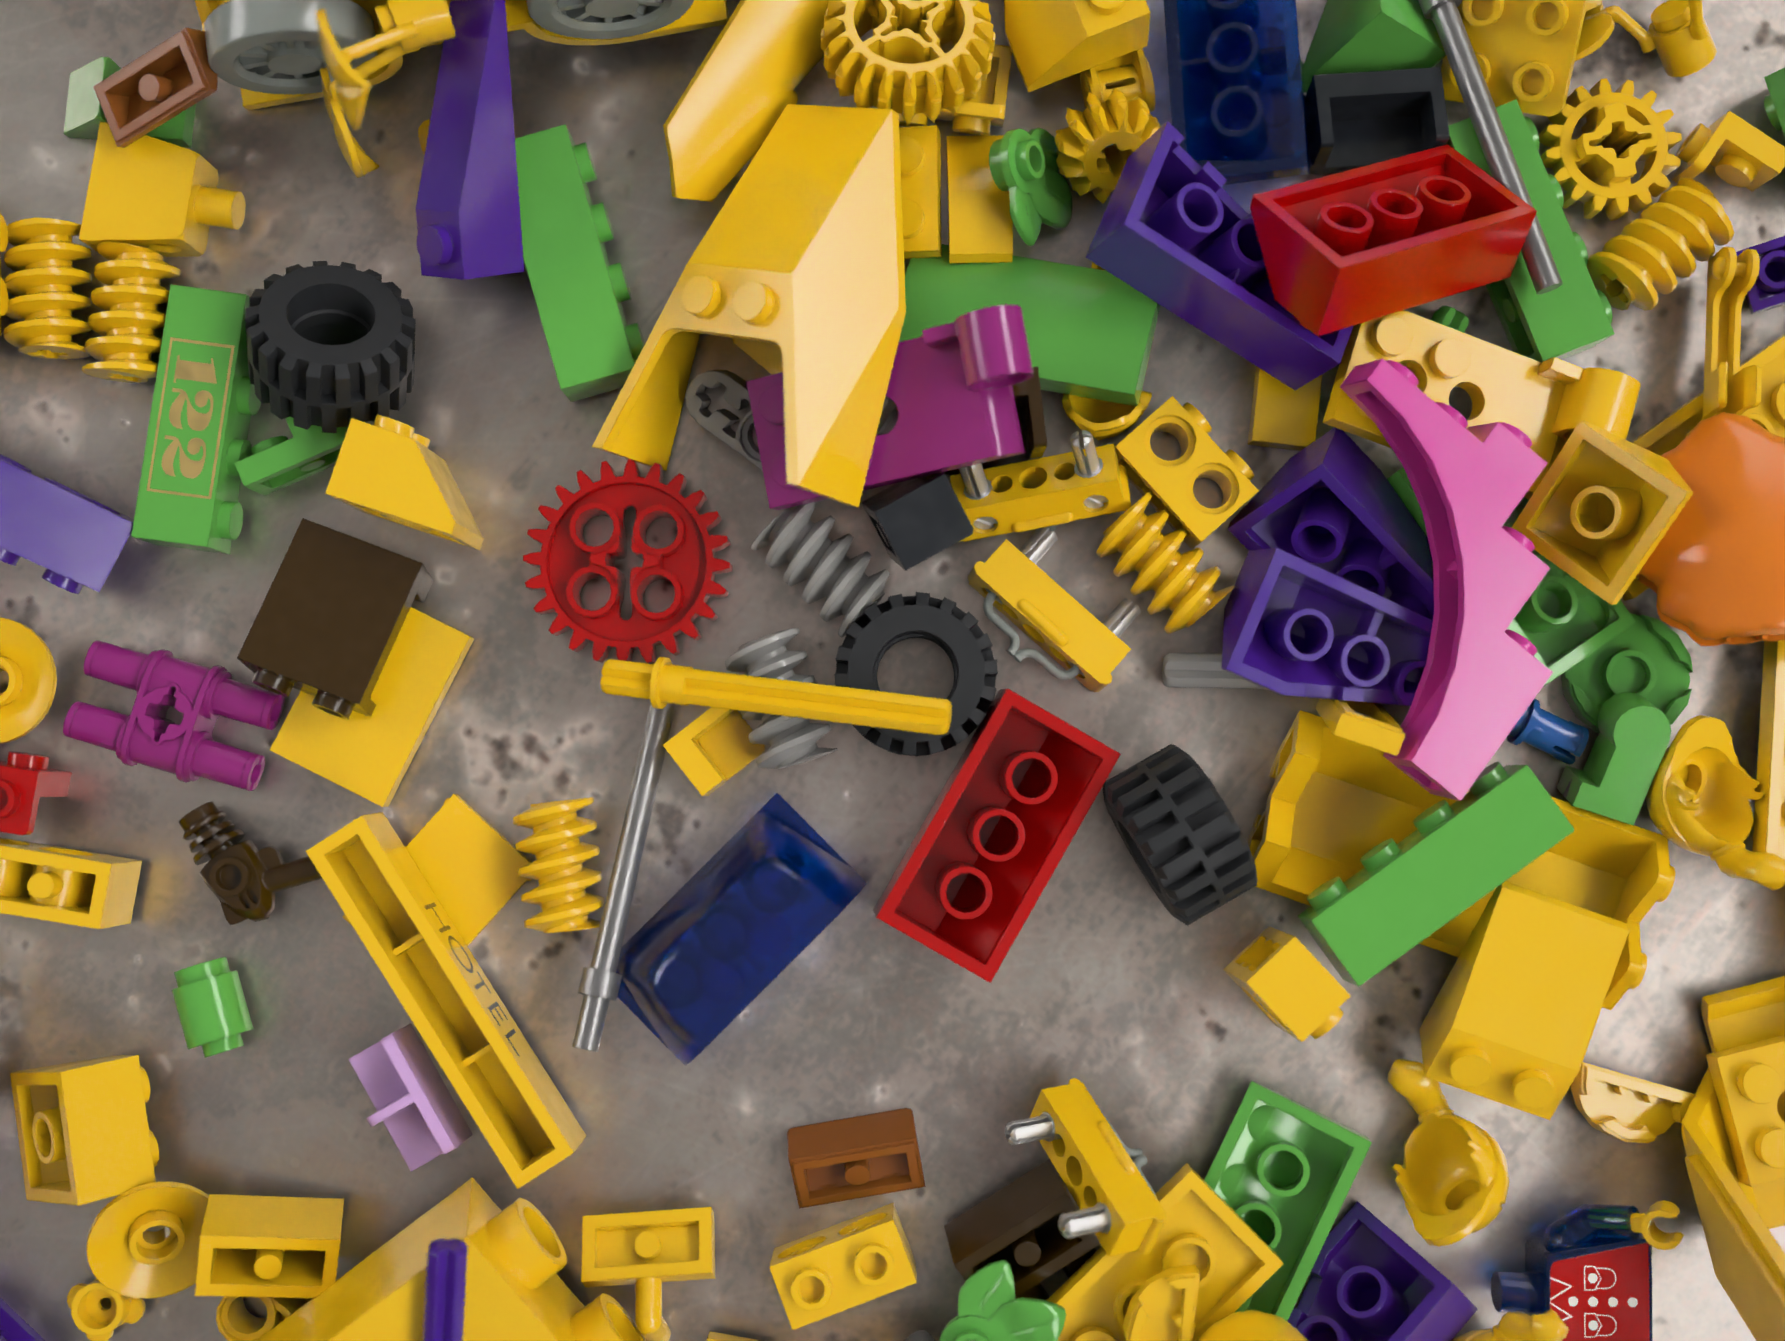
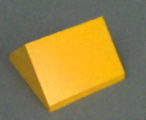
M1580 421L1511 528L1525 535L1534 544V550L1610 605H1617L1692 496L1693 491L1668 459L1589 422Z

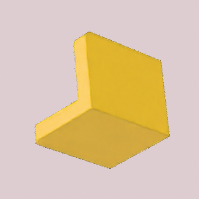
M716 707L709 708L663 744V747L702 796L712 794L763 754L766 749L764 744L750 743L748 735L753 729L745 719H742L738 710Z

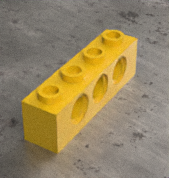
M0 837V913L94 929L131 924L142 860Z

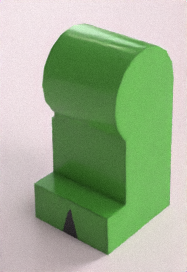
M1623 692L1606 700L1600 708L1597 719L1600 734L1595 740L1583 770L1566 765L1556 788L1572 806L1634 825L1669 744L1671 727L1665 714L1649 700L1637 693Z

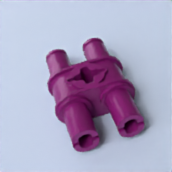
M99 640L92 643L84 661L85 675L135 690L137 696L130 715L77 701L73 703L67 712L63 725V733L66 737L115 751L117 758L125 765L132 767L142 764L175 774L179 781L185 783L194 782L202 777L247 791L256 789L264 771L265 757L213 741L212 733L220 716L273 730L277 726L284 709V696L233 680L232 674L223 666L217 665L212 668L176 658L169 650L161 649L145 654ZM169 707L184 713L180 725L175 724L170 719H166Z

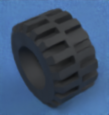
M313 261V266L303 268L300 264L287 267L286 275L283 276L272 274L264 280V289L254 290L249 298L250 307L246 308L245 312L250 383L254 385L255 395L261 403H270V412L278 418L292 417L294 418V426L306 430L311 425L320 426L323 433H337V428L349 426L351 418L362 422H374L376 415L389 418V409L399 411L406 403V393H411L414 385L416 319L413 318V307L409 299L401 298L402 290L393 282L382 283V274L371 269L362 272L356 270V264L341 262L340 266L328 265L327 261Z
M916 592V596L904 597L902 593L888 597V601L879 605L874 603L864 610V615L856 623L853 621L845 632L846 637L842 645L839 646L836 656L835 686L880 691L877 672L883 655L897 642L909 638H922L934 642L946 652L953 666L954 682L951 692L947 697V700L952 705L951 725L948 733L934 735L852 724L865 739L875 746L891 753L909 756H927L943 752L969 737L986 717L997 689L995 688L996 675L998 674L997 659L994 660L991 649L993 645L988 634H984L977 625L979 621L969 611L966 614L956 607V602L945 597L943 600L930 597V593Z
M1170 744L1104 783V802L1115 827L1145 879L1173 917L1188 926L1257 886L1255 861L1240 828L1210 779L1188 753L1176 745Z

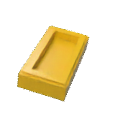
M1319 698L1315 709L1333 735L1398 756L1406 734L1381 704Z

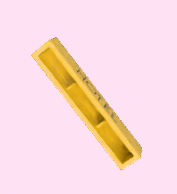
M378 812L361 815L306 850L309 858L517 1189L572 1155L586 1138L585 1132L384 813Z

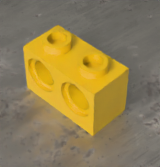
M1172 395L1115 446L1119 465H1123L1127 469L1128 480L1143 496L1149 491L1153 494L1149 503L1157 512L1166 509L1170 513L1166 522L1174 531L1183 528L1187 532L1183 541L1192 550L1259 490L1250 482L1254 478V474L1249 465L1233 450L1229 449L1224 453L1208 435L1212 428L1204 415L1188 402L1182 406ZM1157 432H1167L1175 436L1181 447L1180 458L1167 461L1157 457L1150 446L1151 435ZM1208 478L1220 486L1223 493V501L1220 507L1207 508L1196 500L1193 493L1195 480Z
M1270 926L1223 969L1275 1026L1300 1042H1303L1310 1035L1317 1039L1330 1031L1343 1016L1344 1012L1339 1007L1351 997L1295 936Z
M894 1203L775 1247L769 1266L792 1330L917 1283L916 1262Z

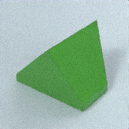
M1327 0L1293 93H1307L1314 75L1432 68L1446 56L1434 22L1424 17L1418 0Z

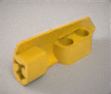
M740 0L663 124L669 158L672 197L712 202L758 151L787 104L797 103L798 96L794 89L824 57V51L821 50V30L824 29V13L828 7V1L831 0Z

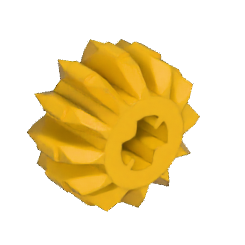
M1116 88L1113 89L1106 102L1101 103L1096 95L1089 92L1086 102L1088 108L1083 112L1067 108L1065 118L1069 127L1055 130V143L1060 151L1057 154L1056 162L1060 173L1069 178L1073 190L1080 196L1092 190L1095 198L1102 204H1104L1112 190L1115 189L1128 157L1161 127L1157 117L1149 115L1150 110L1144 100L1136 96L1127 101L1123 92Z

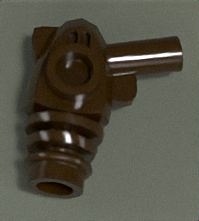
M212 801L192 810L178 822L184 830V840L188 841L196 838L189 845L191 853L198 852L193 857L195 865H200L208 862L202 868L200 874L206 885L219 899L225 918L230 925L239 924L247 919L255 922L266 920L275 909L276 892L322 879L309 856L284 863L279 850L273 846L265 847L259 851L250 839L238 843L244 838L245 833L241 829L233 830L236 825L230 820L222 822L227 814L224 811H219Z

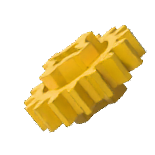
M1600 79L1590 89V92L1583 86L1576 88L1567 97V104H1565L1564 109L1554 116L1547 117L1552 125H1548L1539 134V142L1550 147V149L1545 151L1540 157L1545 168H1552L1553 176L1567 192L1564 196V209H1567L1576 201L1584 203L1583 214L1585 219H1592L1605 207L1609 220L1615 221L1628 212V208L1635 214L1652 203L1651 196L1656 198L1668 189L1671 183L1665 175H1669L1681 163V159L1668 153V150L1682 140V135L1677 132L1665 131L1664 124L1674 115L1671 109L1656 113L1651 108L1657 93L1651 90L1641 99L1633 96L1634 81L1626 80L1615 92H1612L1608 79ZM1586 117L1587 122L1581 127L1582 135L1578 139L1571 140L1577 122ZM1645 160V165L1639 179L1631 184V178L1637 174L1635 164Z

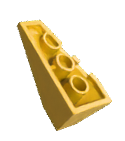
M1004 0L1005 35L1028 93L1148 46L1150 10L1146 0Z

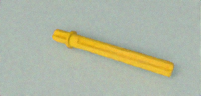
M659 657L655 664L609 659L603 664L600 685L601 690L605 694L650 699L652 707L657 709L665 708L667 703L686 706L692 704L934 735L948 733L951 725V702L941 698L699 670L690 666L673 665L668 657Z

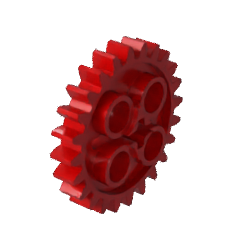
M628 459L625 465L623 476H617L607 461L601 462V480L593 482L582 470L577 471V481L580 490L573 494L560 485L556 486V493L563 505L558 510L540 505L538 508L539 512L550 522L547 530L528 529L527 532L531 538L542 544L541 552L523 555L524 562L540 568L541 571L540 575L532 577L525 582L526 588L533 591H545L547 595L535 605V612L540 615L554 612L558 614L548 630L555 636L564 634L570 629L574 630L570 639L569 649L578 653L590 641H593V660L600 663L604 662L612 648L616 649L617 659L632 661L634 650H640L642 657L649 664H655L657 656L656 646L663 644L673 655H679L680 648L676 636L684 632L689 637L699 641L702 637L694 624L696 618L700 616L716 621L718 618L713 609L706 604L709 596L721 598L727 597L729 593L723 586L714 582L715 575L725 574L733 570L730 562L715 558L716 552L731 545L730 540L727 536L710 535L709 533L710 530L720 523L722 518L717 511L699 515L698 512L707 499L705 493L699 490L684 498L683 494L687 484L685 476L679 473L665 485L663 484L664 469L658 463L653 464L646 478L641 477L638 464L631 459ZM632 507L636 509V519L633 526L631 548L633 553L644 561L642 567H634L630 572L632 616L624 620L621 617V607L624 600L626 578L624 573L614 567L615 560L625 559L627 555L625 512L628 508ZM604 515L611 517L614 529L610 539L600 546L593 547L587 545L584 541L583 532L588 521L595 516ZM664 517L675 520L678 532L672 544L660 549L652 548L647 544V528L653 521ZM594 578L607 579L611 590L608 602L598 610H586L580 596L584 585ZM657 580L670 581L675 590V597L671 606L663 612H649L643 600L646 588Z

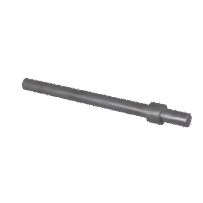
M1418 0L1424 17L1426 19H1433L1492 177L1533 207L1457 7L1461 4L1462 0ZM1536 215L1521 253L1536 293L1544 294L1560 287L1563 283Z
M650 703L590 968L583 967L578 994H582L584 997L572 1045L574 1048L598 1052L609 1001L617 1000L622 975L616 973L666 752L663 744L669 739L676 704L667 703L665 708L657 709L653 708Z

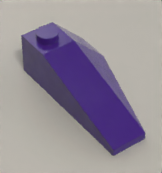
M450 0L449 13L456 38L443 42L416 203L418 231L416 244L420 255L421 275L468 280L524 272L505 0Z
M1334 427L1292 456L1238 513L1227 528L1248 551L1279 548L1433 620V561L1428 538L1382 471L1343 430Z
M1279 548L1248 551L1234 584L1235 587L1224 608L1221 669L1278 695L1411 706L1426 665L1433 620Z
M1357 1201L1327 1236L1310 1272V1279L1297 1309L1293 1308L1287 1322L1294 1326L1308 1341H1452L1478 1309L1448 1278Z

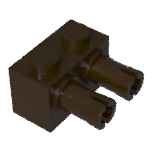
M1050 1159L944 1225L953 1264L963 1279L966 1281L980 1268L992 1262L1006 1260L1011 1267L1014 1277L1015 1299L1031 1298L1046 1301L1050 1296L1040 1282L1061 1268L1067 1277L1070 1278L1096 1252L1095 1247L1100 1242L1094 1233L1072 1238H1065L1062 1235L1058 1224L1060 1216L1064 1213L1080 1209Z

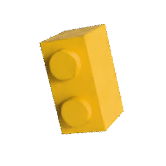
M209 1194L200 1234L195 1296L316 1298L336 1283L344 1199Z

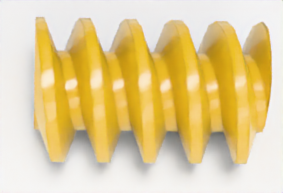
M1680 178L1676 186L1662 193L1658 202L1647 206L1642 211L1639 219L1629 222L1624 226L1620 235L1609 239L1605 243L1602 252L1591 255L1588 258L1587 269L1596 290H1600L1605 294L1611 307L1623 311L1627 310L1630 304H1633L1635 307L1645 311L1652 310L1659 300L1657 292L1661 294L1673 292L1678 284L1676 276L1681 278L1690 277L1696 269L1695 260L1700 262L1708 261L1715 253L1714 244L1721 246L1728 244L1734 236L1733 225L1722 205L1707 187L1692 178Z
M38 217L9 223L7 226L8 242L15 247L10 248L4 254V261L6 266L15 272L9 274L4 279L7 291L15 296V298L9 299L8 310L5 315L16 323L10 324L4 329L5 341L18 347L19 352L33 357L49 359H80L89 357L90 355L84 349L85 346L72 342L73 335L91 331L88 322L72 317V311L91 307L90 298L72 292V286L91 282L90 273L72 267V261L92 257L90 248L72 242V236L80 234L81 225L65 220Z
M101 242L97 245L98 253L109 261L98 263L94 267V275L96 279L107 286L94 289L91 292V301L105 311L91 314L88 317V326L102 336L90 338L85 342L84 347L87 354L101 362L86 364L82 367V372L105 380L146 383L150 378H156L158 363L152 361L151 357L154 353H160L162 339L155 336L154 332L155 329L164 328L166 314L157 311L158 304L168 303L170 291L160 286L161 279L181 277V270L164 262L163 256L154 250L128 243Z
M1149 491L1103 532L1104 538L1096 554L1103 558L1120 552L1121 557L1113 573L1117 577L1133 571L1138 573L1130 592L1133 596L1150 590L1155 592L1147 611L1150 615L1170 609L1173 613L1164 628V631L1170 634L1184 628H1189L1230 593L1235 586H1228L1218 591L1213 590L1221 570L1217 566L1201 572L1195 570L1204 551L1200 547L1184 553L1178 551L1187 532L1183 528L1167 534L1161 532L1170 513L1166 509L1150 515L1144 513L1153 495Z
M594 797L530 804V809L513 817L514 825L533 829L532 835L515 844L516 850L536 855L535 861L518 869L519 876L538 880L539 886L522 894L521 901L541 906L542 911L525 920L524 928L544 933H558L600 926L601 921L588 918V914L602 908L605 904V898L586 893L585 888L603 879L602 872L583 867L582 864L600 853L599 846L580 841L581 836L597 828V822L577 816V811L592 804Z

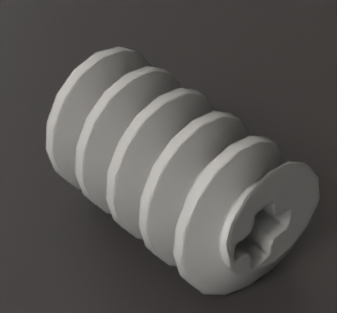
M817 502L787 508L765 527L753 541L750 548L756 551L772 544L765 563L772 569L790 561L783 580L789 586H793L808 579L801 598L807 604L826 597L827 599L821 609L820 617L828 622L844 614V620L838 631V635L844 637L846 635L845 632L853 621L856 623L864 615V610L874 603L877 605L885 595L883 589L890 573L884 569L868 577L864 573L872 557L868 551L851 559L847 557L846 554L854 537L848 533L831 541L828 536L835 523V519L830 515L816 523L810 520Z
M799 628L782 630L745 643L725 661L726 669L731 672H747L746 675L807 683L815 682L814 675H794L793 668L808 657L806 651L786 650L785 647L787 642L800 633ZM748 711L740 712L742 719L761 720L763 722L748 735L750 743L770 745L771 747L756 759L758 768L784 769L820 758L838 750L837 748L817 747L816 742L831 731L830 724L810 723L809 719Z

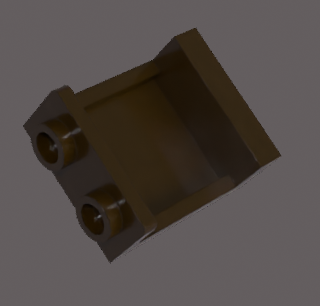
M302 518L237 659L255 673L251 682L261 688L285 697H289L292 688L315 696L312 702L314 707L339 718L348 720L352 711L371 717L376 707V704L371 700V694L413 601L416 600L424 603L433 579L424 564Z

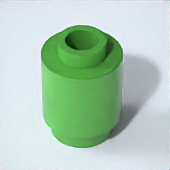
M227 957L214 959L174 972L178 988L173 989L172 994L187 1048L192 1049L202 1046L204 1057L206 1058L244 1046L241 1033L253 1030L254 1028L238 971H230Z

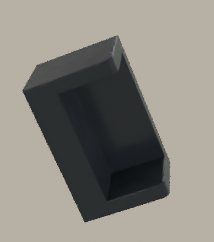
M1441 67L1314 75L1301 106L1309 175L1340 173L1443 146L1449 140V126Z
M942 472L898 482L861 502L890 558L905 571L969 537L973 533V527L946 475Z

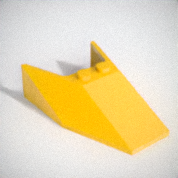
M787 104L687 262L592 447L634 460L649 467H652L654 463H658L664 471H667L700 333L775 343L781 348L783 356L787 483L842 504L859 507L906 314L898 113L892 109Z

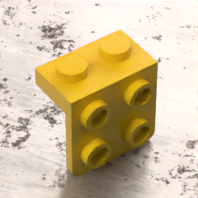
M1462 0L1457 8L1495 107L1517 99L1522 113L1546 117L1560 113L1566 104L1585 12L1601 6L1602 0ZM1445 56L1441 66L1445 100L1464 103L1448 58Z

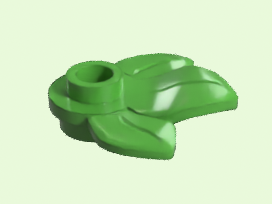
M1022 128L1009 130L1002 139L993 142L989 153L992 178L1000 190L1009 191L1011 219L1027 246L1035 244L1042 223L1055 229L1066 228L1072 217L1073 204L1070 187L1066 179L1058 173L1059 167L1056 158L1060 151L1055 143V137L1042 128L1031 129L1029 132Z
M1000 1260L980 1268L961 1286L958 1296V1316L946 1324L939 1341H1058L1066 1319V1311L1063 1306L1045 1300L1031 1298L1015 1299V1284L1011 1267L1008 1261Z

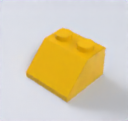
M376 415L373 425L351 418L325 494L363 513L480 551L484 538L446 461L428 449L430 439L414 433L415 428L385 416Z
M139 1055L107 1056L10 1073L26 1200L79 1206L123 1194L140 1185L156 1182L154 1167L157 1166L159 1161V1147L155 1135L148 1128L145 1103L150 1098V1082L147 1072L140 1066Z

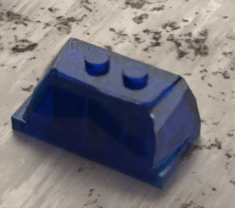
M1163 0L1172 125L1185 137L1179 145L1201 167L1209 161L1227 179L1224 185L1266 179L1309 176L1310 154L1299 0Z
M778 792L622 946L616 973L622 975L617 997L684 1065H687L848 906L864 888L867 881Z

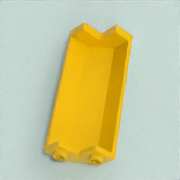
M1300 710L1276 754L1269 775L1270 778L1275 779V783L1269 793L1266 809L1263 815L1256 814L1248 837V846L1254 858L1257 872V886L1255 887L1311 906L1307 901V897L1319 886L1335 877H1340L1345 882L1364 868L1360 859L1369 850L1390 838H1393L1396 844H1398L1417 830L1413 820L1426 809L1443 800H1446L1449 805H1452L1457 800L1430 794L1383 756L1385 752L1335 736L1322 717ZM1551 797L1575 831L1511 876L1506 882L1627 923L1629 933L1602 1006L1612 1010L1628 989L1633 990L1639 986L1645 975L1647 956L1644 952H1641L1639 923L1656 901L1663 902L1673 888L1675 868L1670 865L1668 839L1662 834L1572 806L1569 802ZM1495 889L1419 944L1459 957Z

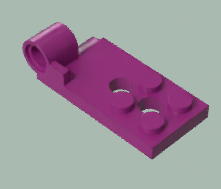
M998 305L974 310L957 317L955 322L922 330V337L898 343L885 399H892L896 404L898 420L890 432L883 435L876 434L863 491L1025 453L1012 385L1031 379L1034 376V370L1021 306ZM783 372L746 381L769 508L782 510L829 499L787 483Z

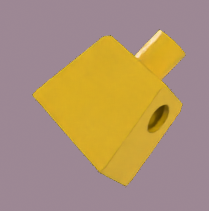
M100 121L79 240L97 252V245L99 243L113 241L142 246L154 250L163 257L201 256L206 251L210 226L235 230L241 228L245 218V198L240 191L217 188L219 180L218 170L199 153L148 135H144L125 148L117 147L108 122Z

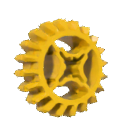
M979 0L828 1V7L824 13V29L821 30V50L824 51V67L828 78L836 79L835 85L838 88L840 97L854 96V102L858 108L875 106L877 109H892L896 113L902 114L907 125L910 124L915 114L924 113L934 123L940 114L941 107L957 114L964 98L975 99L977 91L981 88V81L986 80L987 74L991 70L996 36L995 32H993L994 25L991 24L989 4ZM873 29V36L862 42L861 38L863 35ZM951 40L955 46L945 54L942 51V45Z

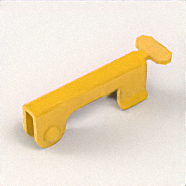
M1723 247L1708 260L1703 420L1722 412L1741 415L1748 409L1758 407L1761 403L1762 368L1757 365H1751L1740 370L1742 304L1746 294L1754 286L1760 271L1759 254L1755 249H1746L1737 256L1733 247Z

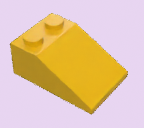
M1506 881L1496 887L1419 1029L1425 1077L1550 1120L1582 1065L1629 933L1627 923Z

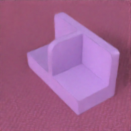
M411 1024L381 1039V1041L348 1059L377 1112L366 1118L371 1127L381 1121L384 1122L411 1172L441 1154L446 1155L473 1135Z

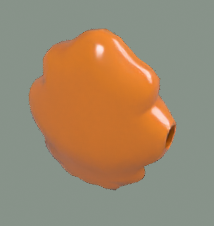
M1722 412L1700 421L1676 448L1660 455L1668 459L1693 491V494L1635 578L1657 594L1656 608L1661 621L1686 632L1701 647L1722 644L1744 646L1760 641L1773 642L1785 640V438L1773 435L1747 416Z

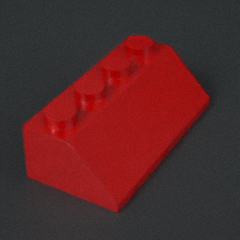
M1448 144L1255 194L1250 204L1274 299L1297 318L1303 327L1313 332L1317 337L1509 278L1537 213L1536 209Z
M1008 688L998 691L986 713V717L978 726L873 909L876 918L989 983L993 980L1121 755Z

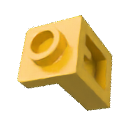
M1728 111L1709 127L1700 123L1692 130L1676 153V156L1683 160L1671 180L1678 183L1680 178L1693 179L1711 164L1715 167L1716 174L1723 181L1736 187H1746L1753 192L1781 173L1785 167V147L1739 116Z

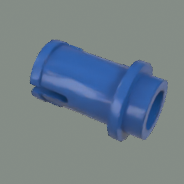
M1534 698L1507 736V741L1514 745H1518L1521 742L1527 743L1552 755L1563 763L1571 765L1576 762V756L1580 757L1588 742L1589 730L1541 709L1539 700Z

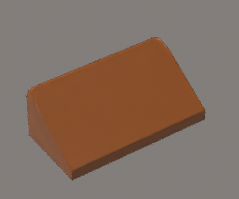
M186 27L93 87L117 147L125 148L216 92L218 74L209 67L205 31Z
M910 1108L793 1127L787 1132L788 1159L799 1208L925 1187L914 1115Z

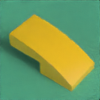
M1004 135L947 136L949 263L1013 262V222L1009 211V191H1002L997 187L992 178L989 165L990 148L994 141L1002 139Z

